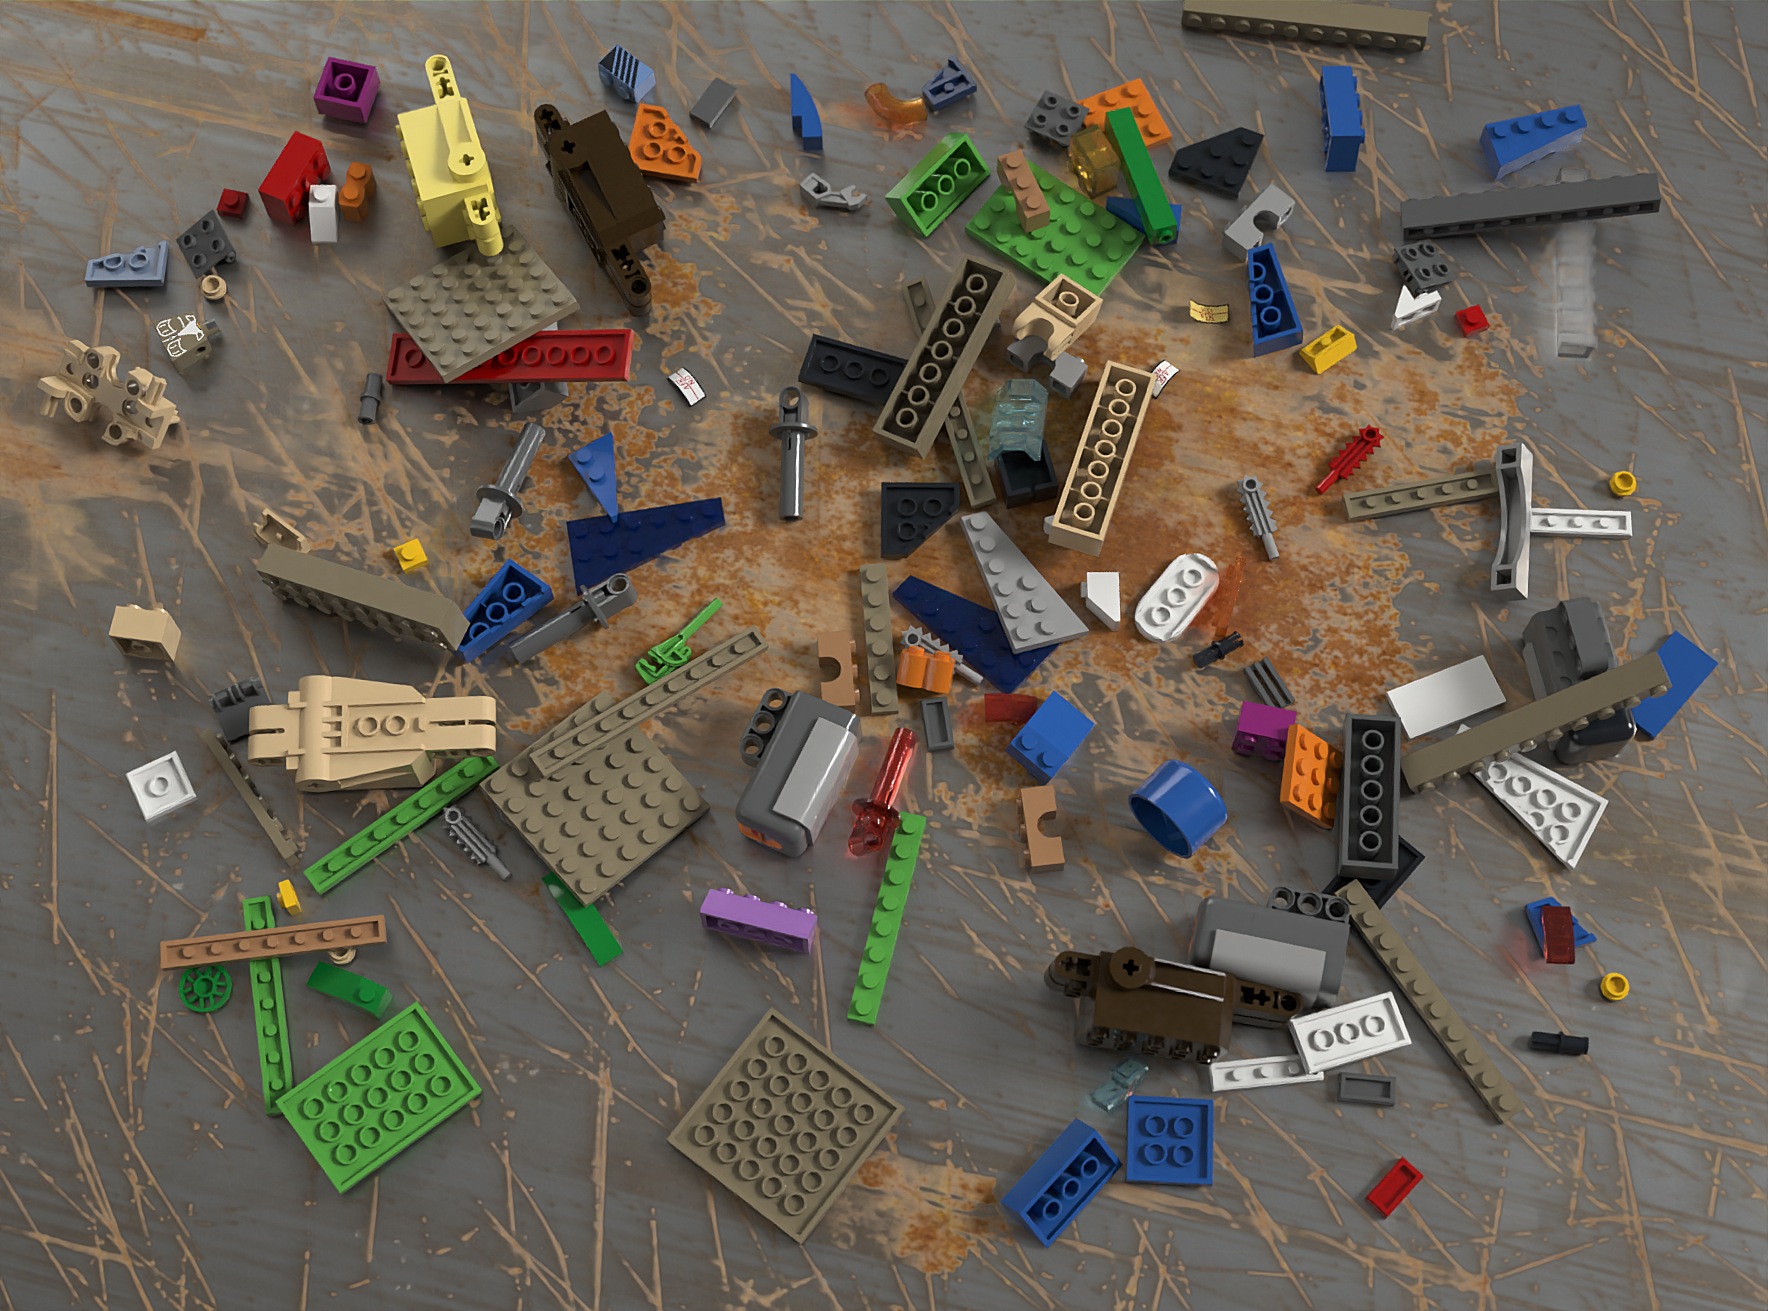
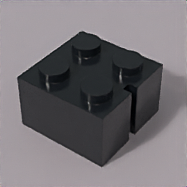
M1045 439L995 450L994 467L1006 509L1028 505L1030 499L1037 503L1057 498L1059 484Z

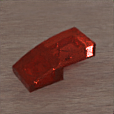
M1006 693L984 694L985 722L1011 721L1012 725L1026 724L1038 710L1037 697Z
M1542 906L1540 914L1544 930L1542 943L1546 964H1574L1575 943L1570 906Z

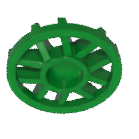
M221 965L204 966L208 967L204 975L198 970L201 967L188 968L184 972L179 982V995L182 1002L189 1009L203 1014L215 1012L230 998L231 978ZM213 969H218L219 971L214 978L210 977ZM194 970L199 975V978L195 981L189 977ZM224 974L226 982H218ZM186 980L193 984V986L184 989ZM217 987H226V992H217ZM191 992L196 993L193 997H191L188 1000L185 997V995ZM214 996L221 997L222 999L215 1004ZM205 999H210L211 1007L205 1008ZM199 1000L200 1008L191 1004Z

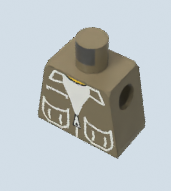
M187 312L153 323L178 373L210 353L212 347L207 337L220 332L214 317L199 324L194 312Z

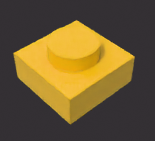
M418 538L393 548L405 574L429 564Z
M289 879L278 883L281 892L276 895L282 909L286 908L291 915L302 912L295 889Z

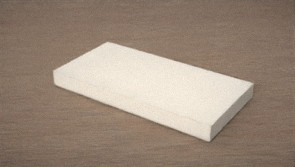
M1483 655L1388 691L1385 695L1395 716L1401 717V728L1408 742L1506 703V699Z
M1392 991L1296 1018L1288 1022L1307 1076L1412 1044Z

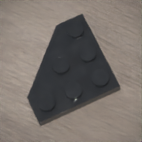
M1239 127L1178 149L1169 168L1168 175L1238 200L1261 147L1264 135Z
M881 482V558H908L959 511V483Z

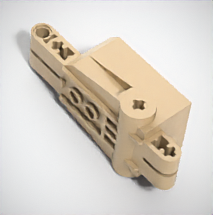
M323 675L306 676L298 680V691L288 692V705H266L250 708L248 763L253 766L262 767L286 766V770L295 783V787L300 792L422 787L436 773V759L487 757L496 753V728L494 727L496 725V700L488 696L424 698L412 686Z

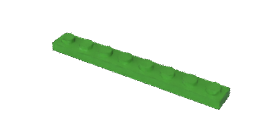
M492 756L465 758L304 870L303 873L318 894L322 895L499 770L500 766Z
M900 811L847 1016L848 1021L875 1026L927 817Z
M270 895L242 900L246 931L275 928L273 903ZM278 957L249 961L265 1109L268 1117L283 1114L275 1101L294 1088Z

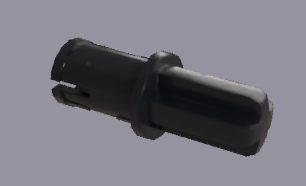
M1234 631L1219 641L1214 640L1210 646L1192 656L1193 662L1198 668H1203L1217 659L1223 660L1225 655L1244 646L1243 639L1238 641L1237 639L1241 638L1237 631Z
M1534 1031L1530 1038L1531 1047L1555 1050L1557 1054H1561L1563 1051L1586 1055L1589 1048L1588 1037L1564 1035L1561 1031L1558 1034Z

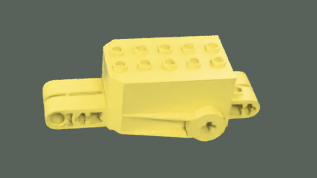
M434 55L427 59L425 68L435 104L397 114L400 124L395 125L399 140H405L401 141L400 144L404 158H410L405 161L410 178L415 177L411 179L415 197H418L416 200L420 215L424 216L422 221L425 231H431L436 248L469 239L471 241L476 239L480 253L485 256H494L501 252L503 248L500 233L502 218L486 156L481 149L467 100L460 97L449 59L444 55Z

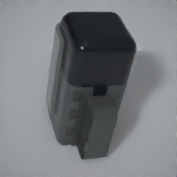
M1588 596L1560 601L1556 608L1534 614L1522 633L1525 643L1523 657L1535 701L1619 667L1599 602H1591ZM1624 707L1614 711L1615 714L1610 718L1604 720L1597 718L1588 722L1589 725L1581 730H1568L1562 733L1563 736L1561 738L1548 741L1549 748L1552 751L1555 750L1559 760L1567 764L1616 756L1625 749L1635 736L1636 722L1632 708L1625 709Z

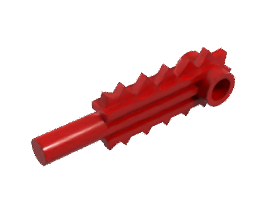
M1370 425L1365 429L1359 428L1360 436L1352 435L1353 443H1345L1346 450H1338L1339 457H1332V461L1328 463L1330 472L1315 487V490L1320 495H1323L1338 478L1340 480H1347L1348 476H1353L1352 468L1360 469L1359 461L1367 462L1366 454L1374 455L1373 448L1381 447L1380 441L1384 438L1379 433V428H1374Z

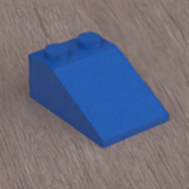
M1054 690L1004 751L1046 785L1095 724Z

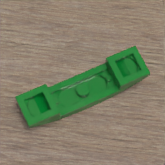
M553 872L541 878L600 968L623 953L622 948L593 903L584 908Z

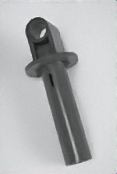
M789 386L780 393L779 423L769 427V435L781 439L779 519L783 521H800L803 519L805 440L815 438L818 435V429L808 424L809 401L797 387ZM799 397L797 403L790 406L791 400Z
M526 423L496 484H486L478 488L476 496L481 504L471 519L470 532L472 536L498 541L502 538L509 519L519 517L522 514L524 505L516 495L546 436L545 430L534 423Z
M621 573L615 574L591 590L581 585L580 588L585 596H582V601L509 643V647L520 664L524 663L593 621L596 623L600 621L604 629H608L609 626L606 619L632 606L638 599V592L628 576Z

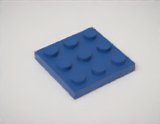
M1129 1095L1126 1182L1211 1187L1213 1185L1214 1100Z

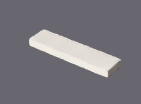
M1531 508L1530 535L1630 539L1632 536L1631 512Z
M1299 1054L1218 1062L1208 1065L1212 1093L1323 1082L1324 1080L1323 1071L1307 1076Z

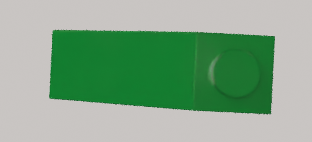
M321 961L318 962L306 983L307 987L380 1021L393 997L388 988L365 977Z

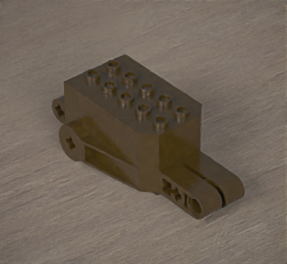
M542 104L534 112L536 138L548 160L545 167L553 180L555 196L566 204L599 267L606 268L629 312L635 316L646 315L652 307L651 282L635 253L664 240V230H666L663 221L666 218L663 210L657 205L649 185H646L639 166L634 163L627 144L622 141L619 130L610 119L606 109L570 125L566 117L562 118L555 106Z
M1123 947L1115 953L1101 951L1098 956L1064 951L1054 959L1044 973V982L1048 988L1057 992H1063V996L1068 998H1080L1075 1043L1140 1053L1147 1056L1164 1057L1177 1061L1193 1062L1201 1065H1212L1229 1052L1232 1021L1268 1028H1280L1298 1015L1303 1008V999L1299 993L1261 983L1237 980L1235 975L1229 972L1194 967L1149 957L1142 950L1135 947Z

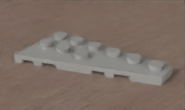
M986 511L961 517V527L1014 654L1088 636L1089 629Z

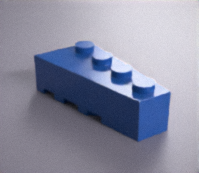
M1322 66L1319 94L1322 112V132H1325L1323 148L1324 153H1327L1325 172H1355L1360 144H1364L1365 129L1360 127L1362 125V111H1358L1360 95L1355 93L1357 77L1353 76L1351 66Z
M1580 104L1485 124L1479 141L1494 182L1502 179L1504 175L1510 172L1514 173L1521 170L1523 166L1531 162L1535 163L1542 160L1544 156L1550 153L1554 154L1581 141L1587 127V122Z
M1269 243L1249 249L1248 276L1253 353L1255 358L1302 344L1303 328L1273 244Z
M509 558L463 612L470 625L457 651L447 650L468 664L554 599L551 587Z

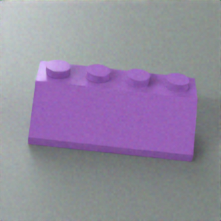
M726 888L709 890L700 909L704 928L809 954L818 923L817 915H814L813 911L806 908H797V910L786 908V904L778 901H771V903L762 902L760 898L754 895L745 894L744 897L733 895L734 892Z

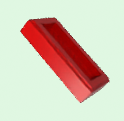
M1402 1157L1364 1200L1386 1219L1421 1181L1424 1175Z

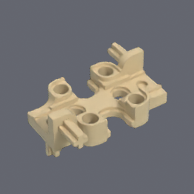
M79 340L69 341L55 376L39 379L37 387L46 392L39 409L40 414L54 417L60 399L65 398L63 403L64 410L72 419L77 422L85 420L92 422L95 421L99 409L104 405L112 411L114 419L108 425L102 439L112 445H120L138 440L150 449L160 448L168 426L178 423L180 420L176 416L178 413L175 410L176 405L162 396L167 385L166 380L153 376L144 368L135 367L133 371L127 372L128 376L125 383H123L116 375V366L119 363L120 352L110 346L89 348ZM93 374L99 380L97 388L91 383V376ZM132 401L136 402L137 414L131 411L130 405Z

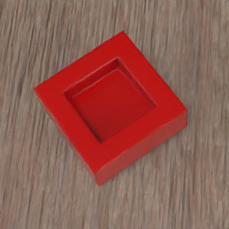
M224 188L216 210L219 215L243 219L250 197L248 193Z
M1479 304L1458 311L1454 315L1465 338L1486 331L1490 326Z

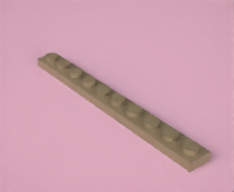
M925 275L901 284L918 340H920L936 310ZM961 388L945 419V425L971 506L974 510L998 502Z
M753 625L531 753L529 760L542 779L545 780L767 651L769 645Z
M1357 878L1335 892L1333 896L1343 898L1348 902L1350 906L1349 919L1500 1124H1503L1526 1108Z

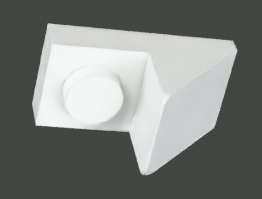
M1404 285L1391 323L1392 330L1437 311L1441 302L1438 292L1423 293L1414 300Z

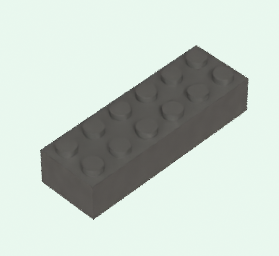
M1346 713L1342 736L1338 877L1394 881L1398 870L1401 717Z

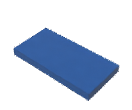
M1677 630L1657 651L1673 687L1667 689L1668 692L1658 698L1650 696L1641 700L1640 705L1632 708L1636 728L1651 740L1655 739L1719 664Z

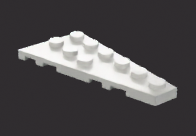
M1461 724L1456 735L1471 728ZM1517 752L1511 754V758L1504 762H1491L1486 764V768L1482 771L1473 773L1572 872L1608 800Z

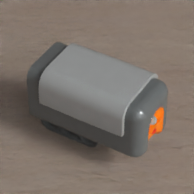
M771 688L765 692L739 743L742 760L747 765L755 768L735 809L739 830L745 837L792 857L801 855L807 846H813L858 756V743L862 737L861 720L859 717L848 710L803 691L796 690L792 694L780 688ZM774 700L782 701L779 707L769 706ZM762 723H768L771 725L770 728L765 731L757 729L758 726ZM751 746L759 748L754 754L745 752Z
M1287 886L1275 887L1270 894L1266 907L1217 896H1209L1203 899L1198 907L1186 965L1234 974L1237 980L1261 983L1299 993L1303 999V1009L1310 1010L1312 1006L1331 1009L1338 996L1350 929L1348 924L1350 906L1345 899ZM1283 898L1287 905L1279 906L1275 903L1274 899ZM1302 904H1311L1315 911H1305ZM1329 910H1339L1342 914V917H1333L1330 914Z

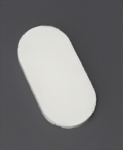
M1193 553V555L1184 554L1172 561L1136 607L1135 624L1145 638L1157 643H1166L1177 639L1186 630L1217 591L1219 575L1214 562L1208 557Z

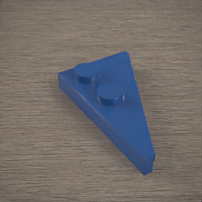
M609 432L570 454L568 458L608 517L615 523L618 521L616 461L614 456V438L612 433Z

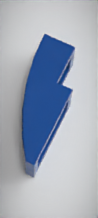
M790 74L792 129H802L803 150H823L822 127L816 105L798 76Z

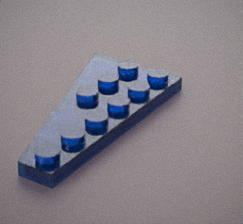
M721 497L618 513V521L615 523L611 521L608 515L566 521L577 597L583 594L580 588L581 585H584L587 589L600 585L615 574H625L660 557V554L670 549L674 550L681 547L682 543L694 537L699 538L724 526L725 518Z
M912 575L892 593L894 599L943 642L949 644L951 649L954 651L958 650V655H963V659L1008 699L1062 645V642L1014 654L997 612Z

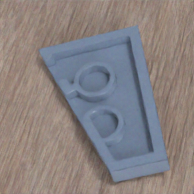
M167 240L160 241L158 246L145 249L144 246L135 248L136 252L124 255L115 253L89 260L85 277L87 287L163 286L169 248Z

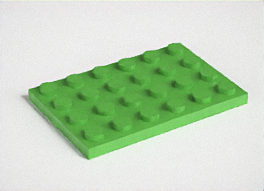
M1026 159L1050 208L1049 225L1025 233L1016 214V203L1011 191L1006 193L1001 184L966 225L965 232L1046 285H1049L1062 273L1099 297L1145 241L1146 235Z
M416 1001L276 1100L275 1103L340 1194H343L482 1093V1090Z

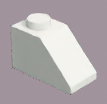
M310 185L309 216L312 244H338L340 204L336 185Z
M1087 572L1085 582H1081V597H1086V607L1112 631H1118L1120 625L1119 572Z

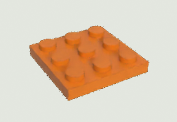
M1141 78L1075 102L1090 109L1082 126L1104 167L1118 162L1104 129L1105 116L1108 111L1130 107L1147 150L1168 143L1172 139L1168 127Z
M1299 724L1289 725L1280 802L1321 828L1333 829L1334 820L1337 815L1336 802L1337 793L1340 788L1339 776L1340 767L1342 766V752Z

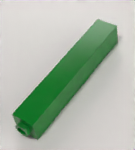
M1130 107L1106 112L1104 129L1150 244H1164L1175 240L1178 224Z

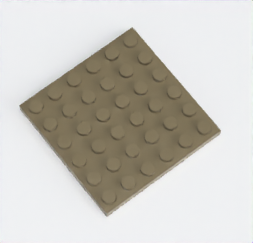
M513 225L500 230L503 248L498 254L485 256L480 253L476 244L381 296L386 307L445 384L580 309L575 297Z
M605 690L479 784L481 792L584 908H587L710 809V805L638 726L549 778L542 779L529 760V755L616 705L617 703Z
M771 1007L666 1141L799 1245H802L904 1112L905 1107Z

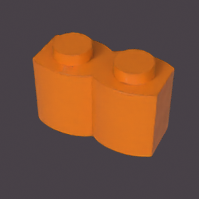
M353 162L346 173L347 183L339 193V204L346 220L362 223L368 216L370 209L369 201L376 192L377 183L371 165Z
M909 646L908 649H903L896 679L897 684L923 688L939 693H949L956 659L950 657V653L935 651V654H929L924 652L925 649L919 646Z

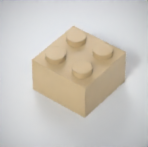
M128 604L126 607L116 606L109 632V637L122 655L174 662L181 636V631L166 610L161 608L145 610L132 604Z

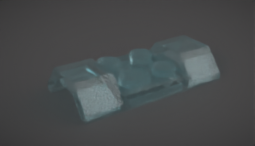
M1009 379L997 391L990 430L988 460H994L1002 450H1024L1032 459L1040 461L1049 393L1035 379Z

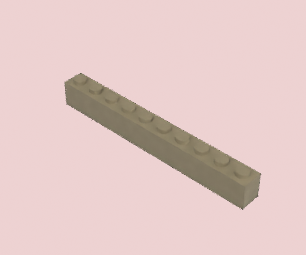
M1184 0L1181 24L1192 27L1203 26L1214 29H1231L1239 32H1258L1265 35L1276 34L1287 37H1304L1312 40L1322 39L1338 43L1349 42L1360 45H1377L1385 48L1395 47L1411 51H1423L1428 33L1429 12L1323 0Z
M1655 651L1400 758V765L1409 788L1416 794H1426L1433 791L1438 784L1443 782L1449 784L1459 780L1462 774L1480 772L1486 768V764L1494 761L1496 763L1504 762L1510 759L1511 754L1520 750L1521 752L1530 751L1536 748L1539 742L1557 740L1563 736L1562 733L1568 730H1581L1589 725L1588 722L1597 718L1599 720L1610 718L1615 714L1614 711L1621 708H1634L1641 704V700L1650 696L1652 698L1661 697L1668 692L1667 689L1673 686L1659 655Z

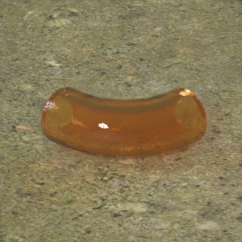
M876 83L867 88L864 93L868 104L874 112L889 122L907 125L928 120L927 110L921 97L909 100L898 99L890 93L885 83Z

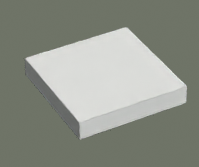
M176 751L125 774L147 823L198 800Z

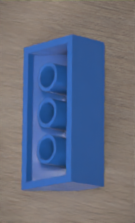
M1075 1118L1000 1202L1021 1226L1044 1247L1048 1248L1123 1164L1096 1129Z

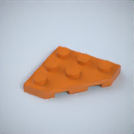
M639 103L628 148L634 163L639 166L642 175L697 183L702 165L700 154L689 144L687 137L678 125L674 124L664 107Z

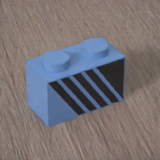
M618 44L598 62L601 81L608 86H613L623 98L630 99L636 104L656 85L654 71Z

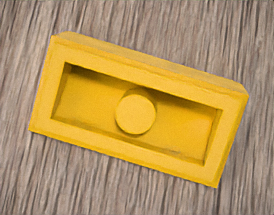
M1336 325L1301 349L1299 354L1317 374H1321L1356 350L1357 344L1353 333L1340 325Z

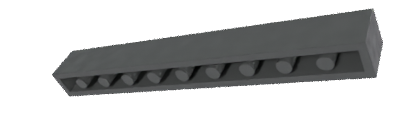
M1639 173L1634 176L1623 177L1617 175L1598 180L1591 178L1581 182L1564 181L1554 185L1538 184L1527 188L1512 187L1501 191L1486 190L1482 193L1474 194L1460 193L1456 196L1448 197L1434 196L1430 199H1409L1400 202L1402 235L1404 241L1659 212L1661 195L1657 173Z

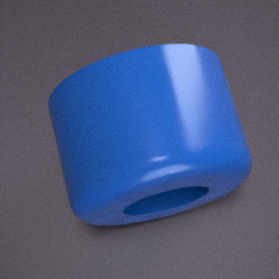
M1175 759L1163 762L1128 796L1130 809L1146 832L1166 850L1184 859L1190 858L1227 820L1228 814L1225 803L1213 785L1196 769Z

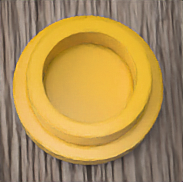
M1617 472L1610 479V489L1618 496H1629L1636 489V480L1630 472Z
M1610 973L1601 981V991L1609 1000H1622L1629 992V983L1621 974Z

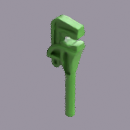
M718 598L711 601L680 633L662 644L651 648L648 652V658L658 663V667L661 668L658 672L655 666H650L643 658L635 665V670L647 686L689 663L692 652L690 647H684L685 642L723 605Z

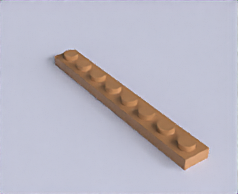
M384 915L162 941L160 942L161 969L163 971L385 945L387 944Z

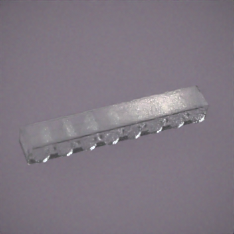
M1561 167L1555 184L1564 181L1581 182L1591 179V169ZM1592 220L1556 224L1557 357L1588 359L1592 350H1595L1597 347L1598 337L1597 334H1594L1597 312H1593V305H1595L1597 299V290L1593 289V282L1596 280L1597 273L1596 267H1593L1596 245H1592L1596 224L1592 223Z

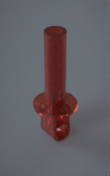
M902 727L895 729L870 798H858L852 804L851 808L857 816V820L849 837L848 847L855 856L861 857L879 851L883 846L888 829L897 828L901 824L902 817L892 806L918 739L917 734L910 729Z

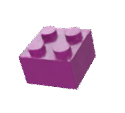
M328 56L313 97L318 113L366 124L380 86L376 66Z
M1243 701L1236 720L1231 749H1236L1244 755H1252L1253 753L1264 755L1266 759L1274 761L1285 759L1289 725L1295 724L1297 712Z

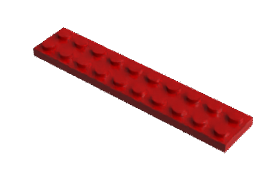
M631 329L542 330L446 384L628 381L634 332ZM393 333L386 381L389 384H445L407 333Z

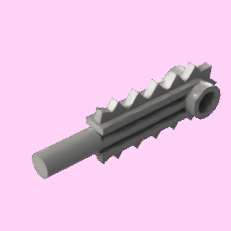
M1245 474L1243 480L1237 481L1239 488L1236 492L1242 494L1239 502L1246 504L1243 511L1250 514L1246 521L1253 523L1249 530L1254 532L1253 537L1257 536L1258 539L1262 537L1269 560H1276L1280 556L1272 535L1274 531L1278 530L1275 526L1277 521L1270 518L1273 511L1266 509L1270 502L1263 500L1266 492L1260 490L1263 483L1257 480V476L1249 477Z
M911 625L908 631H901L903 639L899 643L904 644L906 649L909 646H919L924 648V652L929 654H935V651L950 653V657L956 659L954 675L958 673L977 686L982 682L984 677L962 664L963 655H958V650L949 652V644L940 646V638L932 641L931 633L923 635L922 627L915 629Z
M455 804L451 808H444V814L439 817L443 822L442 829L451 828L449 836H458L457 844H465L464 852H472L471 860H477L478 865L482 862L484 864L487 862L504 881L512 875V872L495 855L498 846L494 844V839L486 840L487 831L478 832L480 824H471L472 816H464L465 808L458 809Z

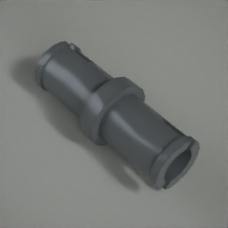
M371 372L367 374L364 392L360 395L362 403L358 421L364 425L374 424L376 408L381 401L379 393L383 376L378 373Z

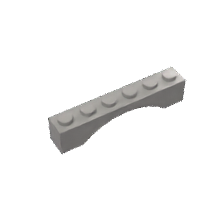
M1523 443L1497 446L1496 474L1501 500V535L1498 552L1491 568V592L1502 602L1525 600L1528 596L1533 455Z

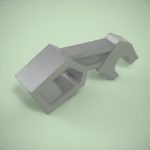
M811 173L800 184V194L816 208L826 205L848 208L851 211L859 209L867 201V195L863 192L859 197L852 196L856 193L854 185L840 192H831V185L814 173Z

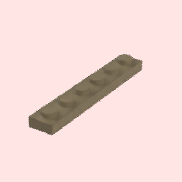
M1495 468L1344 494L1342 502L1347 520L1352 522L1499 496L1500 491Z
M886 563L860 565L872 716L899 714Z
M210 727L201 732L200 734L288 865L292 867L298 863L299 860L294 854L299 851L290 837L286 840L280 833L284 830V827L276 816L273 818L269 817L266 811L270 807L262 795L256 797L252 790L256 786L249 775L242 776L238 769L242 765L234 753L228 756L224 750L228 744L220 732L214 735Z

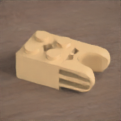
M1061 273L1016 318L1011 334L1020 340L1031 335L1043 338L1048 344V348L1043 355L1054 361L1095 322L1103 299Z

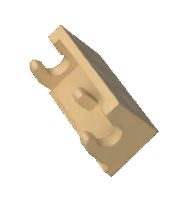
M268 508L262 512L263 522L260 525L257 523L253 524L254 538L266 547L273 543L305 554L311 550L306 537Z

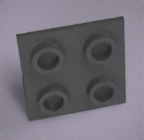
M1045 90L1024 128L1030 130L1031 134L1035 133L1042 136L1045 140L1049 138L1052 143L1056 141V143L1063 145V148H1072L1075 142L1074 137L1090 109Z
M214 210L208 212L176 239L197 279L221 259L232 262L236 258V251Z
M1429 240L1394 248L1393 263L1396 264L1402 276H1406L1405 280L1410 282L1409 285L1414 294L1421 295L1428 291L1426 287L1455 281V277L1449 267L1444 263Z
M259 675L208 696V700L216 713L228 742L249 734L250 708L271 705Z

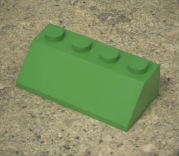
M949 132L884 198L897 217L923 237H927L991 171L966 133Z

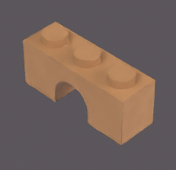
M1019 149L999 156L997 158L996 173L1005 192L1011 191L1016 203V214L1025 233L1048 226L1050 208L1022 150Z
M849 630L817 632L819 667L831 666L840 672L839 677L834 681L821 682L822 700L855 714V705H860L859 689H854L853 680H858L857 664H852L851 655H856L855 639L849 638Z
M1053 785L1020 789V796L1015 798L1017 814H1022L1023 824H1019L1021 840H1026L1027 850H1023L1024 865L1030 866L1031 874L1063 871L1065 861L1061 837H1045L1037 828L1042 821L1056 818L1057 808Z

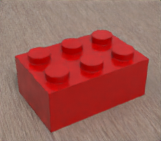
M294 131L258 189L268 216L291 226H295L297 221L303 218L306 207L309 204L310 185H320L323 180L328 178L331 170L321 141Z

